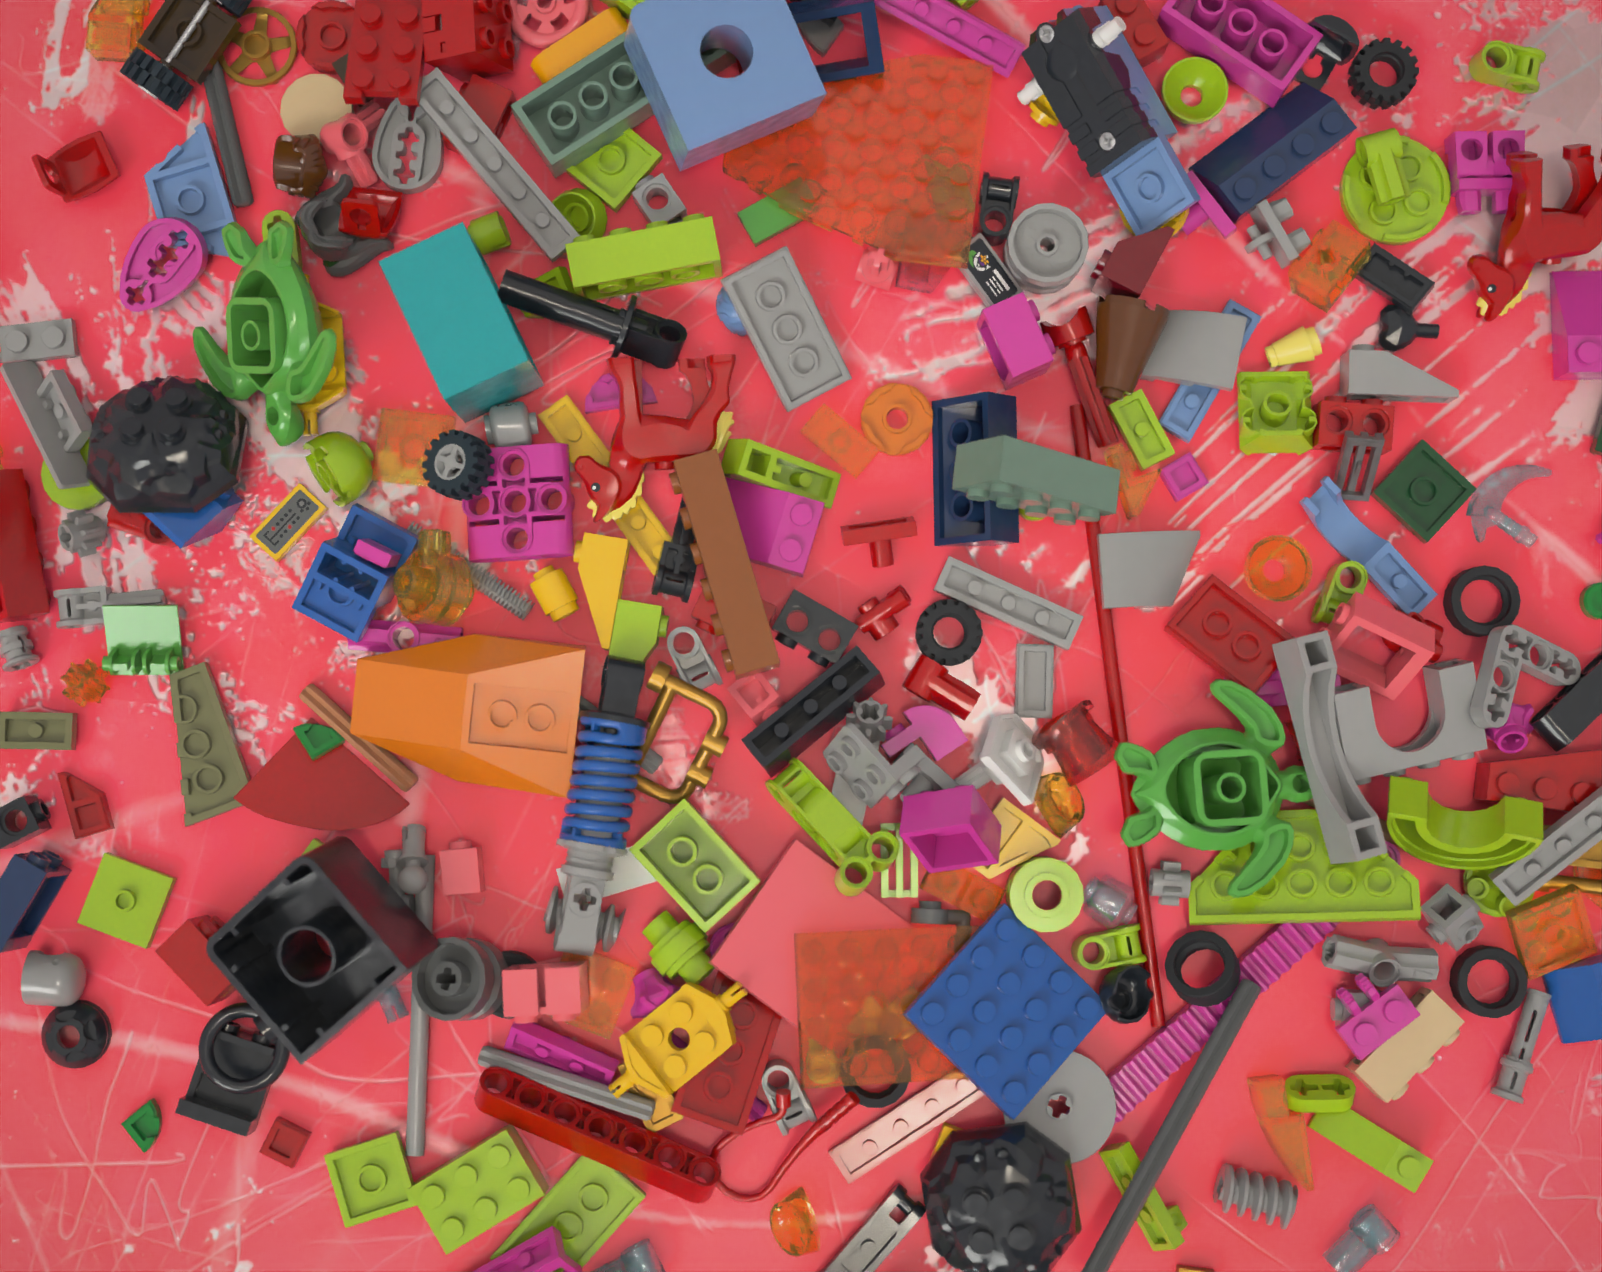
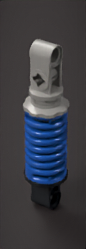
M607 655L602 672L598 709L580 711L579 714L581 724L585 727V730L580 731L577 737L585 745L575 748V756L579 760L573 762L572 769L578 774H573L570 777V785L575 788L567 791V798L572 802L565 805L564 811L569 816H565L562 819L560 835L556 840V844L566 848L568 854L566 856V863L561 865L560 872L567 875L560 917L558 918L554 935V951L592 957L597 941L598 919L605 881H613L614 873L611 872L614 857L627 856V839L620 833L628 832L630 829V823L622 818H629L632 815L633 809L622 803H633L635 801V794L625 789H635L638 781L634 777L627 776V774L637 775L640 772V765L630 761H639L643 756V752L640 749L631 747L644 745L647 729H650L651 724L635 717L638 697L645 674L644 661ZM583 888H586L585 893L591 896L590 903H584L582 909H579L580 905L574 901V895L581 894Z

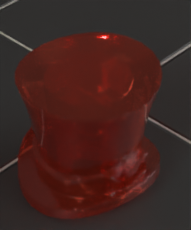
M1084 700L1070 710L1047 721L1032 736V744L1038 750L1044 749L1047 755L1053 754L1068 788L1087 779L1114 760V753L1119 744L1093 720L1094 717L1089 712L1094 707L1091 700Z

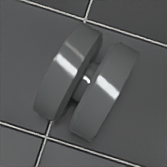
M446 937L437 939L441 946L419 964L411 974L412 992L419 1007L430 1017L442 1021L479 1020L496 1012L503 1003L502 970L509 967L503 953L491 942L479 938Z

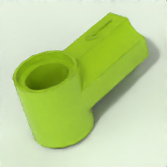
M1390 128L1358 137L1355 143L1357 158L1361 167L1368 171L1378 206H1388L1409 198L1411 192L1401 162L1403 145L1397 129Z

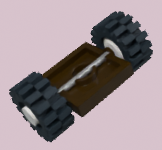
M165 0L137 41L144 48L161 58L160 62L135 47L119 72L132 80L140 89L153 98L159 99L167 106L178 111L193 89V86L175 74L173 70L176 68L199 85H202L241 27L237 20L219 9L217 5L241 18L252 0Z

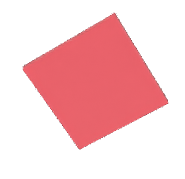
M794 839L708 963L735 983L739 981L743 985L742 988H745L747 992L823 1048L831 1051L913 926L865 890L857 896L843 895L835 886L834 878L837 869L800 841ZM846 877L848 881H850L851 883H854L852 880H850L848 877Z

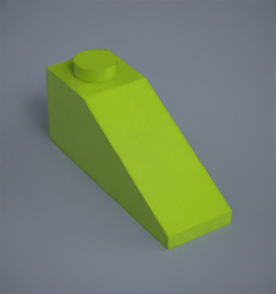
M729 439L721 463L726 477L825 503L824 508L827 509L832 508L841 477L840 473L751 439Z
M618 599L609 655L644 661L646 663L658 646L659 638H666L669 616L663 615V606Z
M1351 1109L1344 1112L1314 1113L1307 1124L1314 1131L1414 1194L1434 1162L1429 1157Z

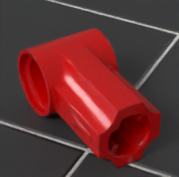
M110 505L107 513L108 527L145 539L153 544L169 548L178 547L168 536L162 539L160 529L143 513H120L114 506Z
M920 654L902 686L919 698L929 703L932 701L965 721L976 705L981 693L948 674L949 670L936 661Z

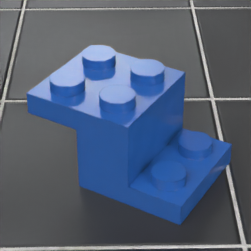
M358 503L353 504L338 537L322 542L291 608L356 643L362 641L377 608L392 601L422 537ZM369 538L402 554L397 566L383 568L354 554L353 550L358 539Z

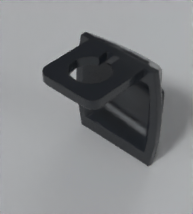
M1333 15L1318 16L1308 22L1310 26L1324 34L1309 58L1313 59L1316 54L1323 58L1320 62L1322 66L1321 75L1317 78H1309L1301 69L1294 79L1299 83L1304 82L1319 91L1336 64L1343 66L1355 56L1360 43L1354 28L1345 20Z

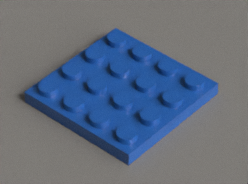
M1001 903L902 1013L985 1096L1012 1120L1019 1115L1106 1014L1102 1007L1100 996L1032 929L1026 927L1016 918L1014 912L1005 903Z

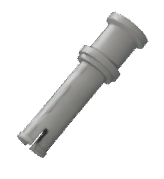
M1532 988L1527 989L1528 993L1517 1022L1508 1055L1504 1054L1500 1058L1499 1063L1502 1065L1496 1087H1491L1490 1089L1491 1094L1522 1105L1525 1100L1522 1097L1527 1077L1533 1074L1534 1071L1533 1064L1530 1061L1541 1031L1549 1000L1552 997L1550 994Z

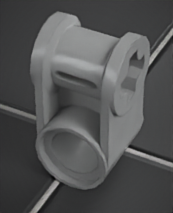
M681 626L670 632L667 638V647L681 680L702 690L715 683L717 685L724 684L710 654L707 653L695 630L690 627ZM680 633H689L694 638V648L687 654H680L674 648V639ZM704 672H708V675L696 681H692V678Z
M782 1059L769 1061L766 1064L761 1083L770 1103L772 1114L777 1113L779 1110L776 1107V1090L785 1088L791 1091V1107L787 1109L785 1116L781 1120L776 1121L782 1135L785 1136L789 1134V1129L808 1120L813 1123L817 1120V1117L792 1066ZM780 1070L788 1075L789 1079L784 1086L774 1087L768 1082V1076L773 1071Z

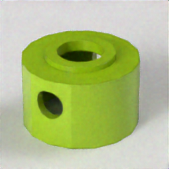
M1048 856L1031 857V859L1017 865L1010 873L1005 886L1006 903L1014 912L1016 918L1026 927L1039 932H1057L1069 926L1079 915L1084 902L1083 885L1077 872L1067 863ZM1044 880L1055 882L1061 891L1060 902L1050 910L1039 908L1035 905L1032 898L1034 887Z

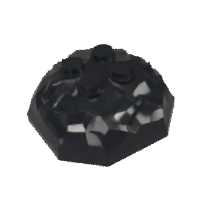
M167 376L166 378L156 377L151 381H141L130 389H123L100 406L92 424L89 438L87 480L120 513H196L238 483L248 430L247 418L226 399L221 391H217L210 384L201 382L197 378L183 379L179 376Z
M1026 1121L951 1131L920 1173L932 1249L944 1257L952 1267L963 1272H1051L1082 1231L1070 1153Z

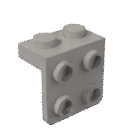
M851 722L847 723L823 751V756L830 769L840 774L851 787L853 794L859 800L865 802L870 809L886 796L893 800L907 787V784L921 772L917 765L926 756L917 745H914L891 765Z

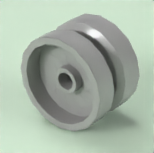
M1055 203L1036 204L1024 210L1012 223L1003 248L1004 265L1022 289L1036 294L1054 293L1068 286L1082 267L1089 249L1088 232L1080 217L1069 208ZM1040 246H1047V252L1043 251Z

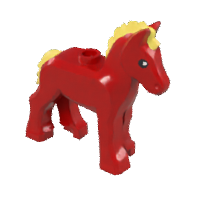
M1563 145V159L1570 167L1573 187L1570 197L1562 209L1542 207L1543 158L1537 157L1538 153L1530 151L1507 153L1506 165L1510 168L1513 178L1508 197V210L1500 232L1497 261L1493 263L1486 256L1477 254L1472 255L1467 262V271L1473 278L1475 291L1479 297L1476 305L1479 307L1476 313L1477 318L1484 316V320L1490 322L1497 316L1506 314L1509 308L1513 309L1515 304L1521 301L1522 292L1528 289V278L1532 274L1535 263L1539 262L1546 265L1560 264L1562 258L1587 254L1601 243L1602 172L1599 182H1597L1594 173V156L1591 155V145Z
M735 354L706 356L707 367L711 373L710 387L707 382L705 358L678 359L679 372L688 380L693 396V404L686 419L666 415L643 414L642 360H634V357L606 359L610 375L615 379L618 386V408L620 414L611 441L608 466L601 465L589 455L579 456L574 463L575 471L582 479L590 497L586 506L589 509H593L592 517H594V523L601 519L606 523L611 519H621L623 513L628 514L631 508H635L637 496L642 495V483L645 481V464L655 463V470H674V460L717 449L719 454L723 450L732 434L728 430L735 423L732 419L733 412L724 411L730 403L729 385L736 361Z

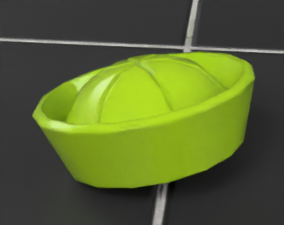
M581 188L565 190L552 201L554 206L580 236L591 234L595 235V238H599L604 235L607 225L605 206L600 198L591 191Z

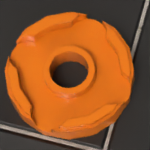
M888 383L875 389L865 400L861 412V430L867 442L878 452L889 456H905L918 450L928 439L933 426V410L927 397L916 387L908 384ZM893 410H900L905 413L907 424L903 428L894 429L886 421L887 414Z

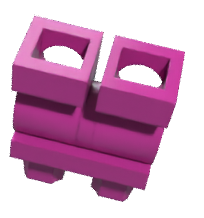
M1525 130L1492 131L1488 135L1487 131L1453 132L1444 140L1445 154H1448L1451 197H1455L1458 215L1480 213L1481 196H1492V214H1506L1513 178L1510 168L1506 165V155L1509 152L1525 151Z

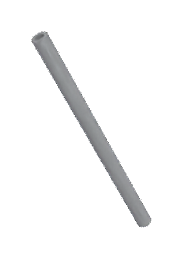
M425 855L429 860L428 865L423 867V870L427 873L428 882L424 890L415 894L414 913L432 933L435 855ZM411 991L405 1155L417 1157L424 1156L429 1015L419 1007Z

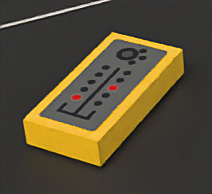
M299 483L249 537L275 561L280 562L329 508L303 484Z

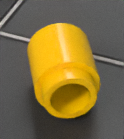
M550 565L533 574L535 581L530 584V587L545 615H550L554 623L580 609L576 603L579 598L562 568L555 570Z

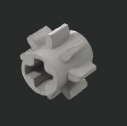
M84 509L67 513L68 519L62 520V524L58 527V538L62 547L71 553L78 552L80 557L97 553L96 547L102 546V542L106 538V530L102 520L98 516H94L93 513L86 514Z
M869 697L868 700L861 703L853 702V713L846 714V724L849 722L853 723L871 743L877 740L884 742L886 730L892 729L893 717L886 716L887 704L881 705L879 702L874 701L872 697Z
M1161 860L1160 868H1151L1149 894L1150 896L1159 897L1158 904L1179 906V898H1189L1191 874L1189 870H1181V862Z

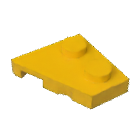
M1002 797L992 810L1002 825L999 863L973 868L986 878L991 879L1007 869L1058 845L1061 840Z

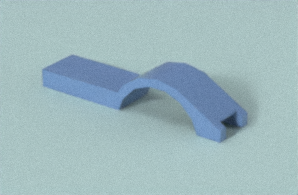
M1324 476L1320 480L1322 486L1310 498L1304 497L1299 502L1317 531L1345 559L1362 564L1367 570L1368 579L1397 610L1407 614L1410 612L1419 614L1438 594L1389 541L1379 537L1356 518L1344 503L1340 494L1341 489L1329 476Z

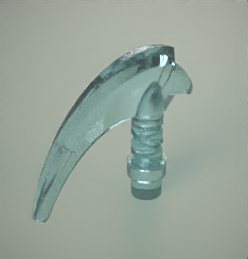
M1514 465L1503 468L1487 477L1471 496L1466 511V516H1471L1472 528L1477 542L1481 543L1484 541L1487 528L1497 525L1498 528L1513 537L1512 540L1518 544L1522 543L1527 548H1531L1538 539V536L1532 533L1527 526L1520 525L1513 519L1508 518L1507 515L1501 512V507L1504 499L1515 486L1532 478L1549 477L1552 475V470L1535 465Z

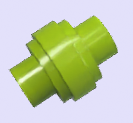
M666 910L658 915L642 931V934L654 946L649 952V956L652 958L651 964L663 977L668 976L673 980L680 975L686 983L692 982L698 985L715 969V967L708 963L710 958L705 953L710 946L706 940L708 936L695 922L691 923L686 919L678 923Z

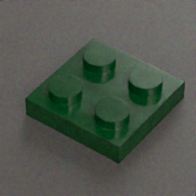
M1422 439L1401 459L1370 495L1424 544L1440 530L1477 488Z

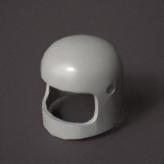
M30 950L25 959L21 976V996L24 1004L66 1007L75 1003L81 997L86 985V968L83 961L72 953L64 952L58 955H45L42 951Z

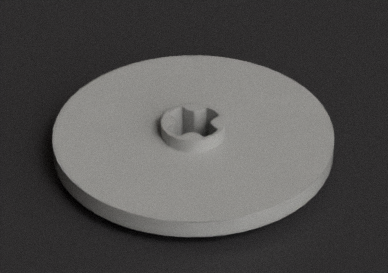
M1072 1052L1014 1120L1009 1119L1004 1113L1003 1116L1005 1124L1028 1122L1070 1153L1072 1164L1090 1157L1106 1142L1115 1122L1116 1100L1112 1085L1102 1069L1084 1055ZM1059 1096H1064L1067 1098L1065 1105L1070 1107V1111L1068 1114L1061 1113L1059 1118L1052 1116L1053 1109L1048 1106L1050 1099L1057 1100Z

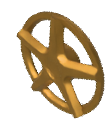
M249 7L242 16L257 13L254 29L245 34L237 31L231 40L241 47L242 53L230 67L226 63L223 54L219 58V63L231 79L245 86L264 87L271 84L276 85L288 74L295 63L298 53L295 31L289 21L275 10L265 7ZM234 14L231 16V17H233L235 20H237V19L239 18V17L235 16ZM268 15L278 19L287 29L289 36L269 38L267 36ZM291 47L285 65L276 72L270 57L271 53ZM252 62H256L267 78L248 79L238 74Z

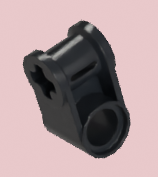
M983 172L978 201L980 206L976 232L977 234L981 232L990 246H998L1007 239L1017 202L1020 176L1007 179L990 176L989 172ZM990 219L998 220L1002 224L1003 229L995 232L991 231L986 227L985 222Z

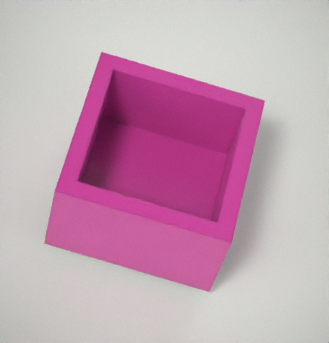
M1024 292L983 309L976 324L1005 390L1045 374L1054 360L1052 355L1056 353L1051 337L1048 333L1042 334L1037 323L1040 320V314L1036 304L1032 299L1027 301Z
M959 785L950 789L923 791L919 794L903 796L899 835L929 873L999 863L1002 825L974 785Z

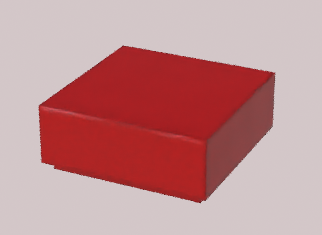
M278 1116L259 1152L293 1169L312 1132Z

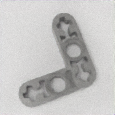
M1511 624L1494 627L1487 638L1470 705L1472 721L1476 726L1483 729L1502 727L1507 722L1520 670L1552 686L1575 684L1581 675V666L1578 658L1573 653L1517 625ZM1509 643L1512 644V645H1518V646H1517V647H1513V648H1509ZM1533 646L1539 654V661L1536 665L1533 664L1530 658V651ZM1560 663V664H1559V667H1557V666H1552V667H1551L1552 664ZM1496 667L1503 674V681L1500 686L1494 681Z

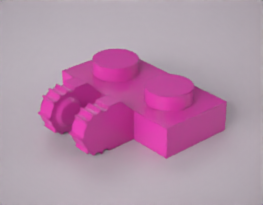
M1360 973L1354 977L1358 988L1369 999V1002L1360 1008L1348 990H1345L1343 987L1337 990V997L1351 1016L1334 1029L1355 1057L1362 1060L1421 1014L1398 984L1393 983L1381 993H1378L1366 976Z

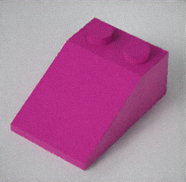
M1552 271L1549 274L1553 380H1602V271Z
M725 477L750 562L803 578L825 503L790 492Z

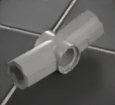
M1333 934L1331 937L1327 936L1322 945L1321 961L1325 967L1356 975L1362 973L1370 979L1371 983L1379 987H1388L1398 980L1431 982L1437 979L1439 973V956L1436 950L1432 948L1389 946L1386 941L1379 938L1361 941Z

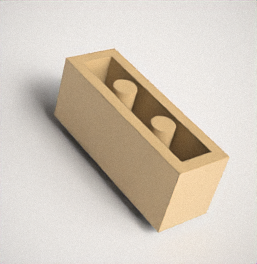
M1421 987L1409 999L1421 1014L1419 1017L1362 1060L1354 1057L1345 1066L1377 1098L1386 1103L1391 1099L1393 1101L1399 1099L1409 1088L1407 1082L1417 1072L1419 1074L1423 1073L1432 1065L1435 1060L1433 1055L1442 1046L1446 1047L1453 1043L1460 1034L1459 1028L1465 1023L1431 989Z

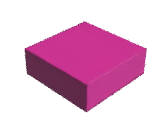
M1191 452L1157 471L1175 503L1209 483Z
M369 538L358 539L353 550L354 554L383 568L397 566L402 555Z

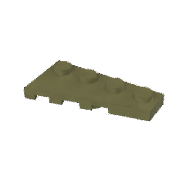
M202 662L169 675L174 723L177 725L178 743L176 745L177 755L180 758L182 780H180L181 794L184 795L185 827H190L242 807L243 805L233 797L251 780L208 662Z

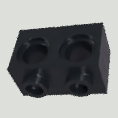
M795 589L772 627V630L778 633L775 640L793 650L797 645L810 651L807 658L824 668H827L829 663L833 665L842 657L858 629V625ZM795 612L803 613L808 619L806 629L801 632L790 630L786 624L790 614ZM827 630L836 632L840 638L839 646L831 651L823 649L818 641L820 634Z

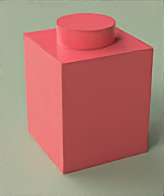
M471 840L449 842L448 850L439 851L443 896L486 891L482 846L472 847Z

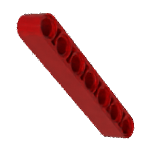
M493 1066L485 1069L480 1076L474 1101L476 1107L481 1112L689 1202L699 1204L708 1201L721 1178L722 1171L720 1165L712 1157L508 1069ZM487 1088L497 1089L500 1093H493ZM522 1103H529L535 1108H528ZM557 1118H564L569 1123L560 1122L559 1120H557ZM591 1132L599 1133L603 1138L595 1137ZM626 1147H632L638 1153L630 1152ZM660 1162H667L672 1168L665 1167ZM695 1176L702 1177L707 1183L698 1181Z

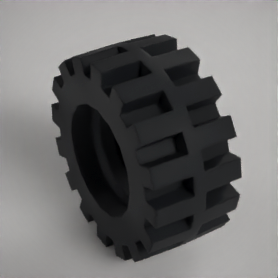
M1383 38L1380 42L1379 39H1375L1369 45L1366 44L1351 62L1352 64L1348 70V75H1350L1347 80L1348 87L1353 86L1354 89L1351 93L1353 97L1357 95L1361 97L1359 103L1363 106L1366 102L1370 103L1369 108L1375 110L1378 106H1381L1382 110L1388 109L1391 105L1396 106L1415 86L1418 80L1416 77L1419 74V67H1415L1418 60L1416 55L1412 57L1409 55L1412 51L1409 46L1405 49L1401 47L1402 41L1397 39L1394 43H1391V38ZM1376 61L1386 62L1391 65L1396 72V83L1390 87L1380 86L1375 83L1369 73L1370 65Z
M954 599L940 600L928 606L920 615L915 629L916 642L921 653L942 666H954L970 659L979 648L983 636L981 620L976 615V611L966 605V603ZM942 618H955L962 624L964 638L960 645L954 648H945L936 642L933 630L937 621Z

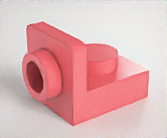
M762 673L738 679L727 688L756 726H759L786 704Z

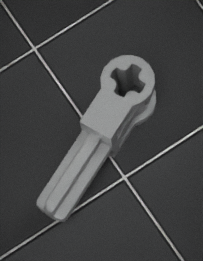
M95 586L53 591L54 598L58 599L60 621L56 622L57 629L104 625L103 605H166V597L162 589L111 594V587Z

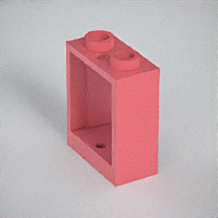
M1357 591L1347 603L1342 602L1337 607L1333 620L1328 627L1323 626L1318 631L1328 630L1337 663L1336 674L1357 684L1369 686L1370 690L1393 701L1435 653L1434 628ZM1357 625L1402 646L1385 667L1341 646Z

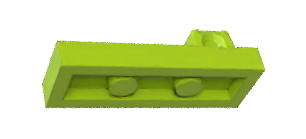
M1129 1141L1109 1144L1098 1152L1122 1196L1141 1164ZM1154 1186L1136 1221L1153 1251L1174 1250L1185 1242L1181 1232L1188 1223L1178 1205L1165 1206Z

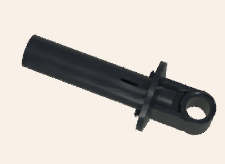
M508 269L504 273L498 291V296L503 304L609 341V345H614L610 358H618L623 353L651 363L659 368H672L675 366L687 338V331L679 322L637 309L638 296L633 294L627 309L625 310L623 307L619 310Z

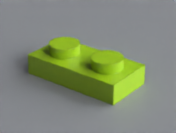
M1142 388L1133 392L1132 395L1125 396L1123 401H1116L1107 407L1141 472L1176 453Z

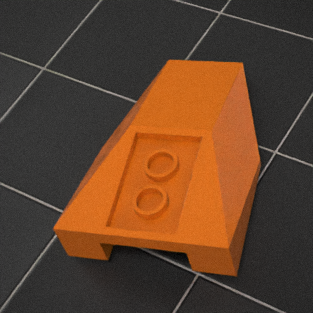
M470 634L358 658L350 733L459 782L567 798V791L571 788L569 780L572 775L586 646Z

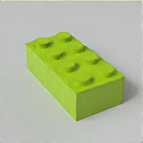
M700 213L691 214L683 217V222L668 224L667 221L661 220L648 223L646 229L636 231L624 227L610 231V236L595 238V235L587 234L575 237L573 243L565 244L573 288L576 294L598 301L723 277L712 216L704 217V214Z

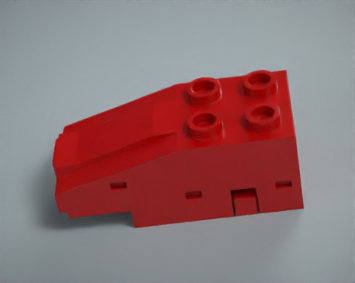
M421 0L422 18H424L422 19L425 63L435 68L437 67L439 70L462 82L470 81L473 74L486 78L514 72L513 58L515 57V45L512 40L511 22L513 21V9L510 5V0Z

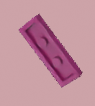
M513 1022L504 1049L527 1059L605 1085L611 1083L619 1064L618 1060L609 1057L606 1053L593 1050L575 1042L570 1037L541 1027L536 1022L521 1024Z

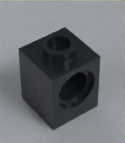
M24 795L0 807V849L14 848L52 829L48 821L51 818V814L42 799H38L36 795ZM20 811H23L27 817V824L23 830H20L15 823L16 815Z

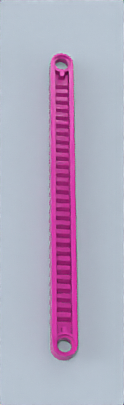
M1385 841L1389 856L1400 865L1401 858L1397 847ZM1341 922L1276 924L1238 958L1241 971L1239 983L1242 979H1249L1261 987L1260 994L1267 991L1272 983L1278 981L1283 973L1288 972L1294 963L1299 962L1305 953L1310 952L1316 943L1321 942L1325 935L1335 930V927ZM1223 972L1217 978H1215L1208 986L1218 981ZM1234 992L1229 998L1217 1005L1201 1007L1189 1003L1186 1004L1166 1022V1026L1157 1030L1107 1075L1116 1100L1114 1125L1122 1121L1128 1112L1133 1111L1139 1102L1144 1101L1150 1092L1155 1091L1160 1083L1165 1082L1170 1074L1179 1070L1184 1062L1189 1061L1195 1052L1202 1049L1203 1045L1209 1040Z

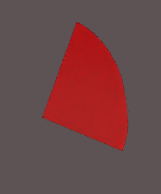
M312 717L306 722L312 724H319ZM296 734L233 797L246 808L264 817L296 826L328 831L352 830L371 826L390 819L410 805L407 800L343 744L317 760L312 761Z

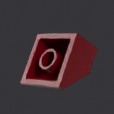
M1169 226L1118 241L1112 252L1105 249L1090 278L1096 280L1091 291L1104 298L1110 294L1139 298L1175 229Z

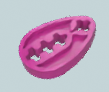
M165 217L147 223L135 237L123 263L119 297L125 308L133 312H140L158 307L177 298L190 288L202 275L208 261V248L201 232L192 223L178 217ZM186 231L188 235L185 240L189 245L179 246L175 251L176 256L179 257L178 260L171 259L167 261L164 265L167 274L161 273L157 275L154 272L157 266L153 261L162 260L166 257L167 251L164 249V246L169 247L176 244L178 237L175 235V232ZM146 285L142 293L143 298L146 300L135 302L133 300L135 293L131 289Z

